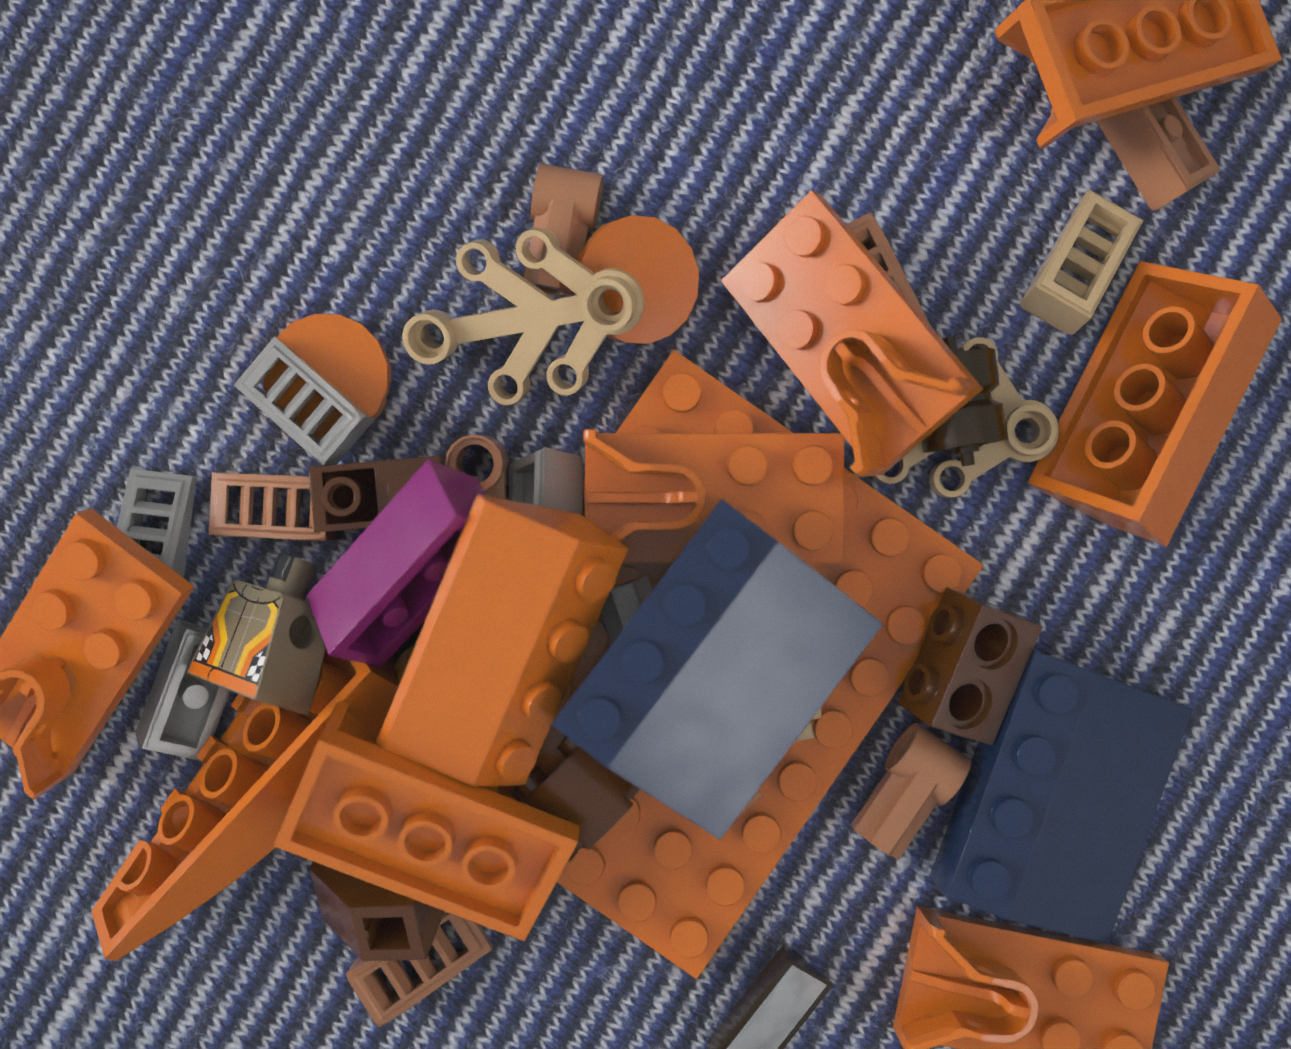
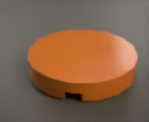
M630 215L601 225L592 234L593 236L587 241L585 247L580 250L576 260L594 273L607 268H617L630 273L641 285L645 297V308L639 322L623 334L607 335L606 337L618 343L650 344L671 336L689 318L698 298L699 270L692 248L676 228L656 217ZM606 290L604 294L606 306L612 311H621L624 304L622 296L615 290Z
M312 314L290 323L277 336L278 339L372 418L376 419L382 414L388 400L386 397L389 393L392 367L383 344L365 326L340 314ZM281 359L277 361L263 378V387L266 393L289 367ZM298 376L277 403L282 408H285L305 385L306 381ZM316 392L295 418L303 424L323 401L324 397ZM334 408L313 434L318 438H323L342 416V413Z

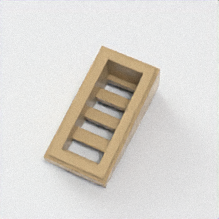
M1089 189L1082 197L1020 302L1021 308L1065 334H1075L1093 316L1144 220ZM1089 221L1115 236L1114 242L1112 243L1084 227L1085 222ZM1075 243L1103 259L1100 263L1072 247ZM1061 266L1066 267L1090 282L1088 285L1082 283L1060 270Z

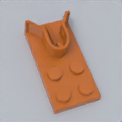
M1025 0L994 30L999 42L1027 56L1036 64L1052 105L1050 110L1051 116L1036 139L1039 149L1046 148L1072 128L1264 72L1282 60L1259 0Z
M811 190L721 280L852 446L855 462L850 466V469L860 477L883 475L983 390L980 384L820 193Z
M583 430V442L585 444V518L629 549L623 563H674L721 499L784 545L805 563H844V436L841 433H597V430Z
M92 508L75 514L0 638V739L13 748V753L18 760L24 792L33 800L75 772L195 587Z
M343 701L336 703L314 749L273 846L525 942L578 843L580 826L481 786L473 787L383 749L376 742L377 739L348 710L350 703Z
M917 906L893 1029L903 1049H930L939 1045L956 1049H1152L1169 962L1161 955Z

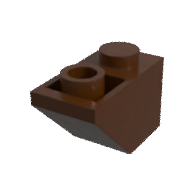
M428 456L308 467L314 532L366 529L428 459L445 465L446 458L442 456Z
M312 862L309 870L323 920L362 961L426 960L445 911Z

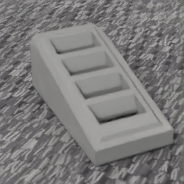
M275 336L234 384L241 393L324 466L337 465L375 420ZM281 359L289 367L267 393L263 392L257 385L277 361ZM300 376L306 381L305 385L285 408H282L277 401L297 377ZM318 392L324 397L323 401L303 424L300 423L295 417L315 393ZM334 408L338 409L342 416L326 435L319 439L313 433Z
M130 468L117 528L139 545L140 540L163 542L162 553L151 554L184 578L197 476ZM146 489L175 492L173 505L145 501ZM143 514L170 517L167 529L142 526Z

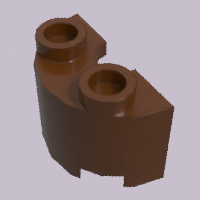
M566 736L557 746V749L564 757L547 773L537 765L531 770L525 786H515L510 794L521 803L580 826L578 843L568 860L570 862L583 845L587 849L592 847L634 805L630 799L640 788L608 769Z

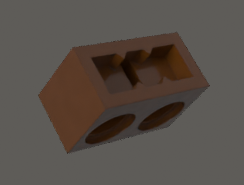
M946 587L939 606L931 615L929 630L914 666L911 667L906 675L904 690L898 704L933 728L993 745L1043 627L1006 608Z

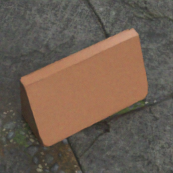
M1177 98L1097 121L1151 210L1160 209L1220 172L1218 164Z

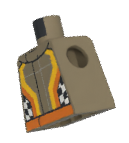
M279 553L266 588L239 580L231 583L186 673L253 700L308 715L326 650L310 604L303 601L316 565L287 554Z

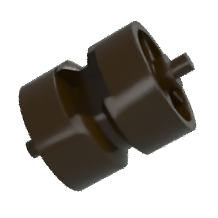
M956 336L942 338L945 344L980 384L983 390L921 442L923 453L953 449V455L960 454L962 467L975 465L973 452L980 451L979 445L1009 440L1003 404L991 398V392L1000 385L996 353L994 348L964 351V348H957Z

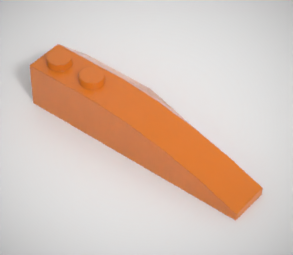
M326 649L308 715L256 701L241 694L237 695L231 706L238 711V714L221 739L210 735L197 754V757L204 764L185 792L174 788L160 809L162 815L159 819L158 832L150 843L143 840L138 841L91 910L105 959L117 961L174 925L240 878L276 848L273 846L334 705L340 701L350 703L348 710L376 739L378 738L399 687L394 669L395 658L393 656L382 667L330 656Z

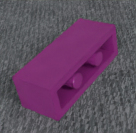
M428 459L308 593L307 599L328 655L382 667L427 619L478 494L486 496L477 478Z

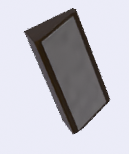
M783 944L707 1041L708 1049H784L833 987V982Z

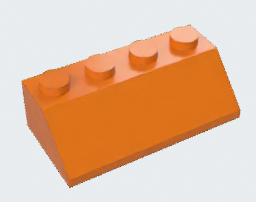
M1139 261L1058 421L1059 435L1055 447L1047 456L1038 461L1027 483L1033 488L1110 527L1167 547L1282 320L1260 285Z
M478 494L376 742L385 750L473 787L525 786L629 549L581 514Z

